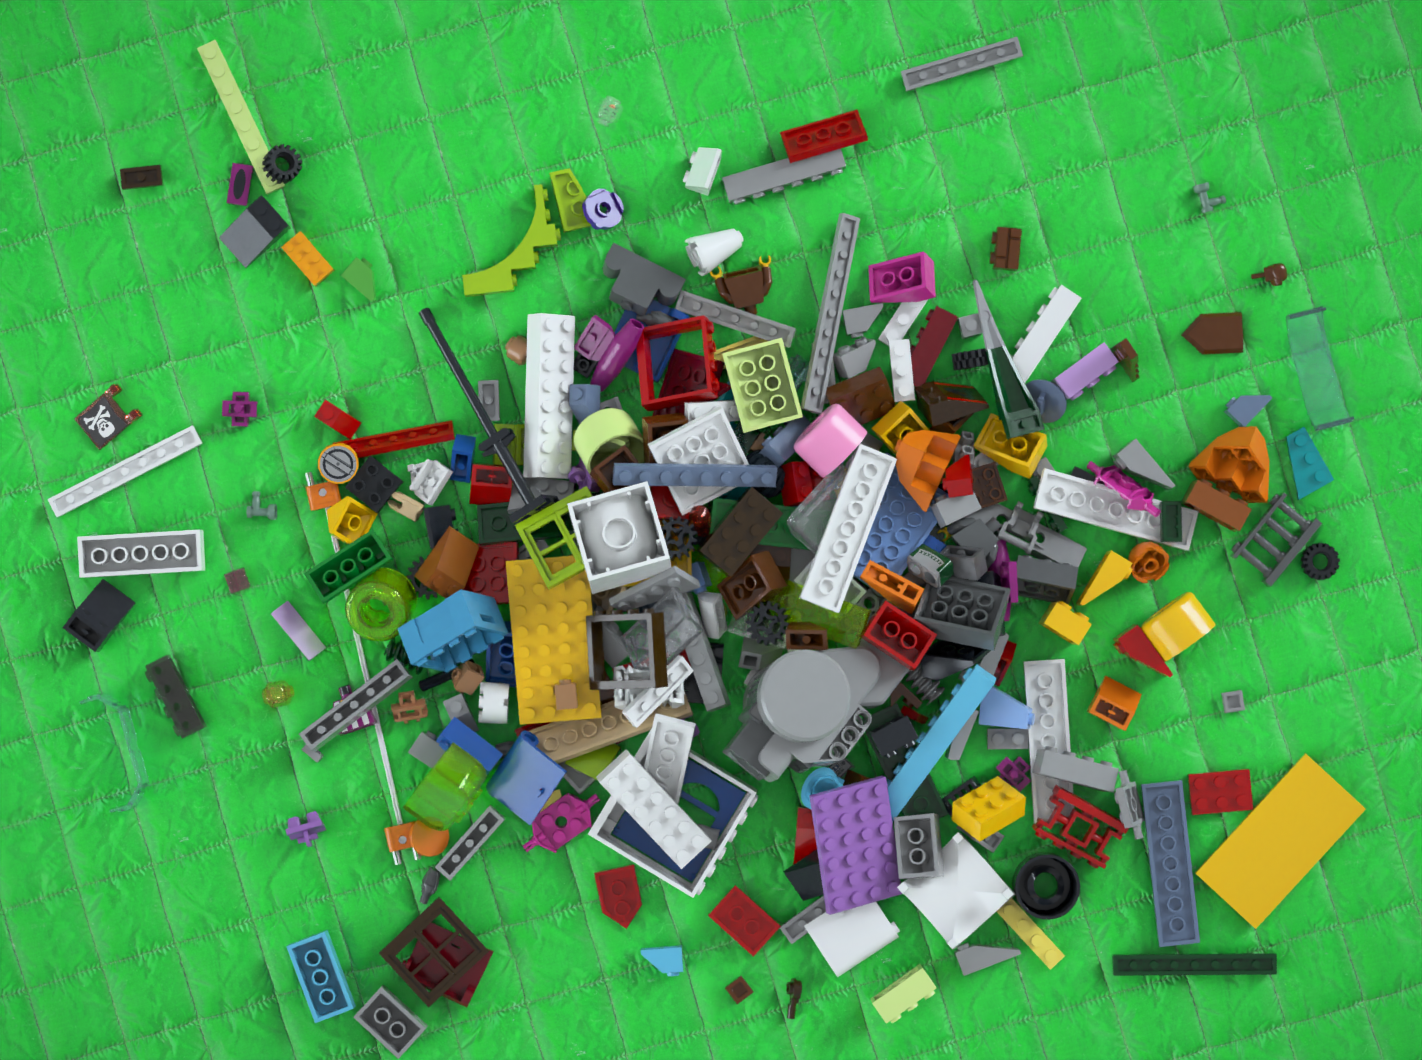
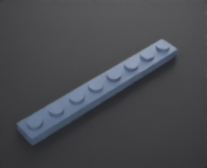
M614 463L612 483L613 485H636L648 481L649 486L776 487L777 466Z

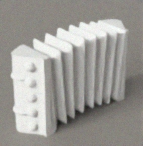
M643 662L641 666L636 663L634 668L628 665L627 669L623 665L614 667L613 680L650 679L649 665L646 666ZM684 681L662 702L664 707L667 703L672 708L684 705ZM645 688L614 689L615 708L624 710Z

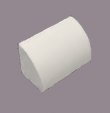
M700 593L698 594V601L707 637L719 639L727 630L722 594Z

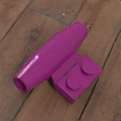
M594 315L575 344L574 349L589 360L598 361L590 385L600 386V392H603L620 374L636 349L644 329L643 324L638 320L630 319L615 335L611 328L612 326L597 315Z
M1000 539L997 542L999 548L996 559L987 571L997 573L1001 577V587L1011 589L1004 616V621H1010L1011 604L1018 602L1017 562L1010 561L1006 541Z

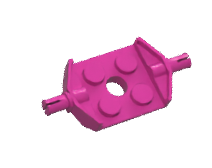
M1093 461L1088 463L1087 469L1096 475L1094 485L1098 481H1103L1106 487L1117 491L1123 499L1129 500L1126 508L1148 511L1154 517L1160 514L1161 510L1152 505L1154 493H1151L1148 488H1144L1131 477L1124 474L1120 468H1117L1115 465L1099 467Z
M567 793L545 808L532 823V839L522 845L526 852L540 845L556 853L557 849L588 827L591 828L589 809L601 801L595 793L589 799L582 800L573 794ZM559 816L567 819L564 826L556 825L555 820Z

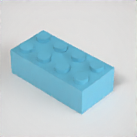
M328 930L286 946L315 1023L356 1007Z

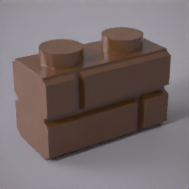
M997 227L996 232L992 231L991 244H995L994 252H990L989 264H993V269L1018 270L1022 229Z

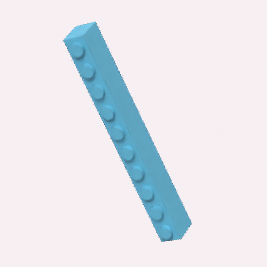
M976 664L973 669L970 667L963 675L965 679L961 685L957 683L951 692L952 698L949 701L946 699L939 708L941 710L939 716L936 717L934 715L928 723L930 727L926 733L921 732L916 740L918 742L917 746L914 749L911 747L904 756L906 761L903 765L899 763L894 769L893 773L895 776L892 780L887 779L892 823L894 817L898 816L995 684L996 677Z

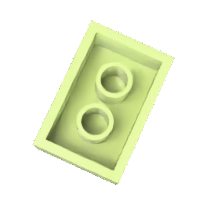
M919 964L872 997L871 1002L886 1024L889 1021L894 1023L902 1017L900 1014L906 1009L909 1012L918 1006L917 1002L922 998L926 1000L934 995L936 986L921 964Z

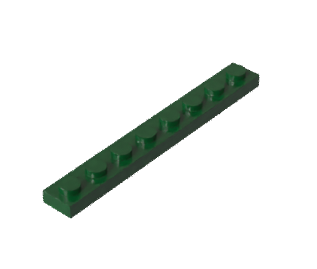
M1276 953L1112 954L1113 976L1277 974Z

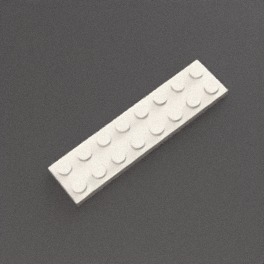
M862 444L857 446L799 598L839 613L896 464V458Z
M1046 468L1042 470L1033 506L1034 509L1189 551L1198 516V511L1181 507L1182 542H1160V514L1154 517L1148 511L1128 509L1126 507L1129 500L1123 499L1114 489L1099 483L1094 485L1092 481ZM1152 498V505L1160 509V500Z
M1065 659L1023 661L1026 705L1032 708V713L1035 714L1034 725H1031V729H1028L1033 820L1035 824L1038 817L1048 821L1054 811L1056 804L1052 803L1049 798L1053 795L1052 790L1056 784L1073 793V783L1032 773L1037 749H1045V746L1057 748V753L1071 752ZM1059 798L1065 804L1061 814L1068 817L1074 805Z

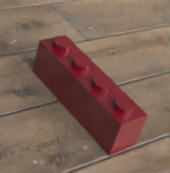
M938 306L934 310H929L925 318L928 323L925 328H920L916 336L919 339L917 345H912L910 348L914 388L926 382L958 319V316Z

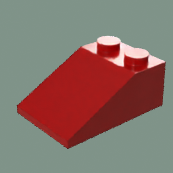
M1131 625L1113 638L1116 642L1113 645L1119 654H1124L1165 677L1173 676L1171 670L1138 625Z
M798 806L793 865L817 849L812 810L802 806Z

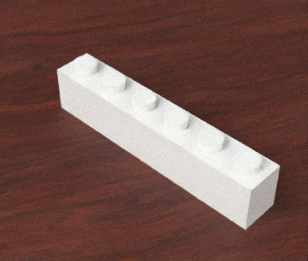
M1060 285L1059 288H1053L1048 296L1051 300L1047 305L1043 304L1037 312L1039 318L1036 322L1031 321L1026 329L1028 332L1025 339H1019L1014 347L1017 349L1014 356L1010 355L1024 383H1026L1082 299L1063 285Z

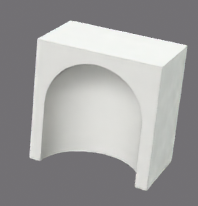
M648 481L567 504L592 594L648 579L671 568L670 556Z

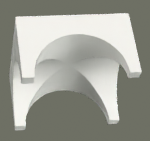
M959 832L942 848L944 876L907 879L897 887L931 922L951 949L957 948L1015 895L1013 890Z

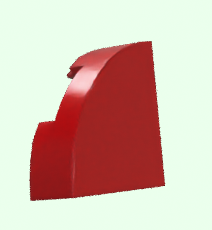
M905 705L901 709L902 714L921 724H925L928 717Z

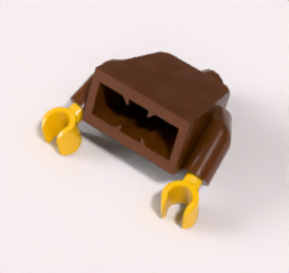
M768 255V263H763L760 256L759 266L723 274L719 266H717L719 269L717 275H713L712 271H710L712 278L716 279L714 282L719 295L729 304H734L736 308L744 307L746 312L756 315L758 313L756 304L764 302V297L768 295L772 285V273L769 267L771 257Z

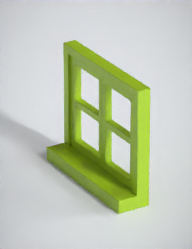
M587 486L515 525L549 590L585 570L581 554L573 540L576 538L575 533L570 535L561 516L569 512L568 503L593 497ZM555 520L564 539L540 551L531 533ZM567 543L576 562L552 575L543 556Z

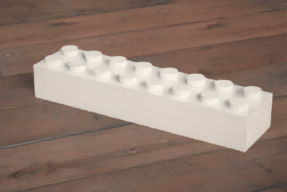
M546 313L528 314L523 477L568 479V474L571 471L573 411L569 406L570 384H573L575 316Z

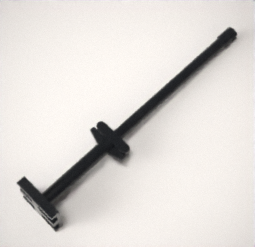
M430 308L422 309L418 314L429 329L489 437L479 444V450L484 451L482 453L483 457L494 454L498 455L525 506L509 516L512 523L517 521L520 523L560 501L554 495H540L535 498L507 448L516 437L511 428H503L497 432L438 327Z

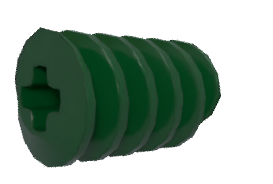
M393 636L384 655L386 654V661H390L394 657V661L396 659L400 660L405 667L409 664L408 671H412L416 667V674L419 675L424 667L411 665L405 647L402 646V639L395 643V636Z

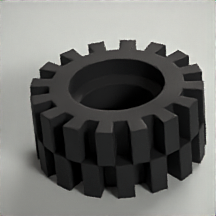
M284 144L274 146L263 158L265 159L262 162V165H265L263 171L268 172L266 177L271 176V181L277 180V184L291 182L300 173L299 171L302 168L300 166L302 160H298L300 154H294L297 151L296 149L290 150L291 146L287 145L284 147ZM276 158H284L289 164V169L287 171L280 170L275 164Z
M985 348L951 354L954 371L989 365Z
M1326 543L1312 544L1302 553L1301 567L1304 569L1303 572L1315 580L1330 578L1340 566L1338 565V562H1340V558L1337 556L1339 555L1338 552H1335V548ZM1319 553L1324 554L1328 559L1327 566L1321 570L1313 565V558Z

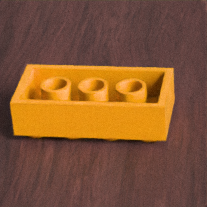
M301 231L281 247L315 287L335 271Z

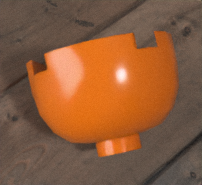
M1148 541L1137 544L1131 550L1128 561L1132 562L1131 568L1133 570L1131 574L1137 581L1142 583H1148L1147 580L1152 579L1156 581L1167 572L1170 565L1168 562L1169 555L1157 543Z

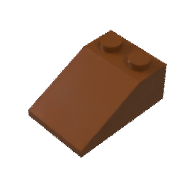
M449 526L414 576L425 586L444 598H448L457 591L464 589L479 545Z

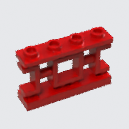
M1056 784L1052 790L1053 795L1049 798L1052 803L1056 804V807L1048 821L1040 817L1037 818L1036 824L1034 823L1032 826L1036 831L1035 835L1043 840H1046V838L1053 840L1052 844L1062 850L1064 847L1071 850L1070 854L1078 859L1084 857L1088 860L1087 863L1098 869L1100 866L1105 869V863L1110 859L1107 854L1102 852L1111 836L1121 840L1122 834H1126L1129 828L1125 829L1120 819ZM1059 798L1076 806L1082 811L1079 812L1078 810L1073 808L1068 817L1064 816L1063 814H1061V811L1063 810L1065 804L1061 802ZM1077 816L1091 824L1082 840L1068 833ZM1094 817L1114 827L1116 831L1108 827L1103 836L1095 833L1100 824L1094 820ZM1057 820L1064 824L1059 833L1065 837V840L1042 827L1045 826L1051 830ZM1090 840L1097 842L1098 845L1094 853L1100 856V858L1089 854L1077 846L1080 845L1086 849Z

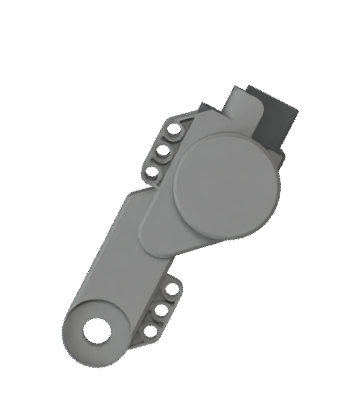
M910 572L902 576L920 587H926L927 582ZM868 586L867 592L853 606L845 618V624L848 629L856 634L848 647L815 651H792L759 670L751 678L744 692L743 711L738 717L743 725L722 752L757 780L764 779L768 782L779 779L787 767H790L797 773H803L809 770L810 767L829 766L843 760L871 723V714L865 709H873L882 705L909 670L859 637L885 600L889 601ZM865 599L871 601V609H868L864 606ZM918 604L912 614L900 609L897 606L895 607L914 619L915 613L918 608ZM853 615L859 617V625H856L852 622ZM859 715H861V716L864 717V720H865L864 724H863V721H862V719H861V717H860Z

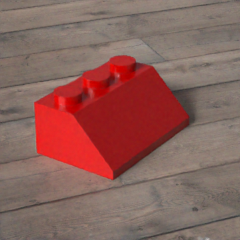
M885 600L869 620L859 637L909 670H915L937 634Z

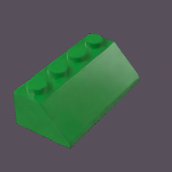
M372 529L304 574L322 603L325 604L393 559Z

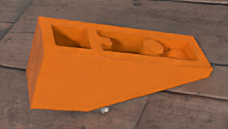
M869 560L860 576L864 582L889 602L910 614L914 612L924 592V588Z

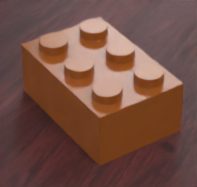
M1205 479L1192 481L1181 503L1233 532L1240 531L1252 510L1247 507L1248 503L1239 498H1230L1231 494L1221 488L1219 490L1212 488L1213 484Z

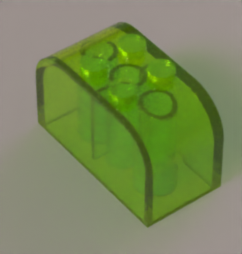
M453 742L419 783L403 806V809L426 826L434 830L445 831L455 821L459 823L471 809L473 802L480 796L483 791L480 787L487 777L486 770L477 759Z

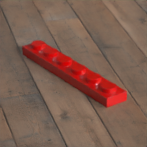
M451 420L335 442L333 444L344 443L349 445L356 452L357 457L360 458L455 440V434Z

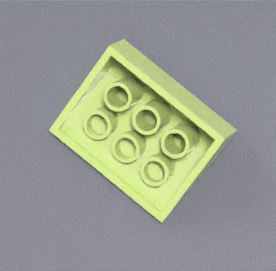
M782 338L722 353L743 433L803 417Z

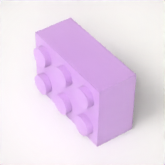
M1104 342L1051 382L1063 391L1066 400L1070 398L1073 401L1084 393L1082 389L1085 386L1089 389L1098 383L1100 375L1103 374L1105 377L1117 369L1115 364L1119 361Z

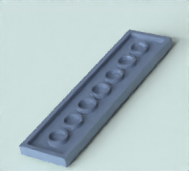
M1182 780L1141 784L1158 946L1166 947L1200 943Z

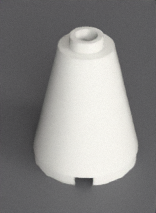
M728 229L690 237L685 240V243L689 244L685 248L693 267L698 266L701 270L698 274L704 276L741 248L744 240L740 231Z

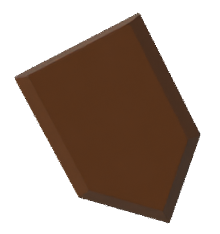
M1241 312L1200 314L1181 336L1189 341L1202 355L1243 353Z

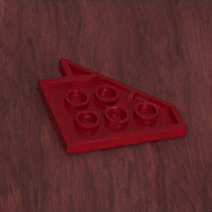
M674 349L658 398L707 389L704 356ZM716 360L718 365V371H716L715 373L716 378L719 381L725 363ZM719 382L718 398L729 391L731 385ZM715 398V399H710V400H705V401H714V400H716L717 398ZM685 404L654 410L652 416L681 412L685 415Z

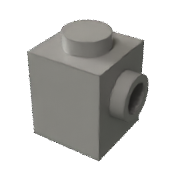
M979 313L957 319L962 339L983 334Z

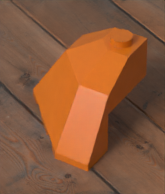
M1238 427L1218 436L1189 463L1188 467L1198 480H1209L1217 484L1216 488H1221L1230 494L1233 491L1241 495L1242 500L1248 503H1267L1270 461L1265 439L1257 427Z
M919 430L906 433L904 439H899L894 450L897 451L895 458L897 459L896 468L899 481L925 512H927L946 472L945 469L961 438L958 434Z

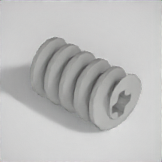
M921 662L915 670H908L906 673L908 674L906 681H914L911 688L919 687L916 694L924 693L921 700H929L927 705L939 697L945 690L944 687L937 688L940 683L939 680L932 682L931 678L923 677Z

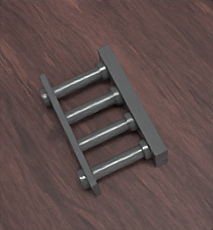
M1285 493L1274 495L1269 502L1271 506L1243 541H1237L1231 549L1233 553L1230 557L1235 559L1238 555H1241L1263 573L1264 579L1262 582L1267 587H1271L1322 524L1316 518L1311 521L1309 519L1306 520L1283 501L1287 496ZM1277 507L1302 526L1301 529L1303 531L1299 536H1293L1270 517ZM1264 523L1289 542L1288 545L1290 547L1286 552H1281L1257 533ZM1251 539L1276 558L1277 563L1273 568H1268L1245 549Z

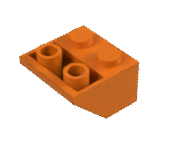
M1105 676L1086 712L1126 731L1135 714L1142 694Z

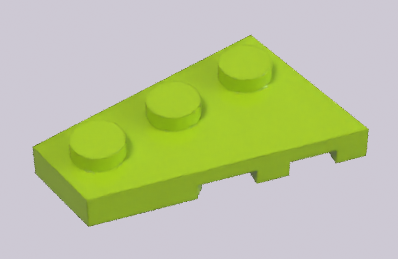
M570 168L550 172L549 175L563 232L591 227V224L584 216L582 208L586 195Z

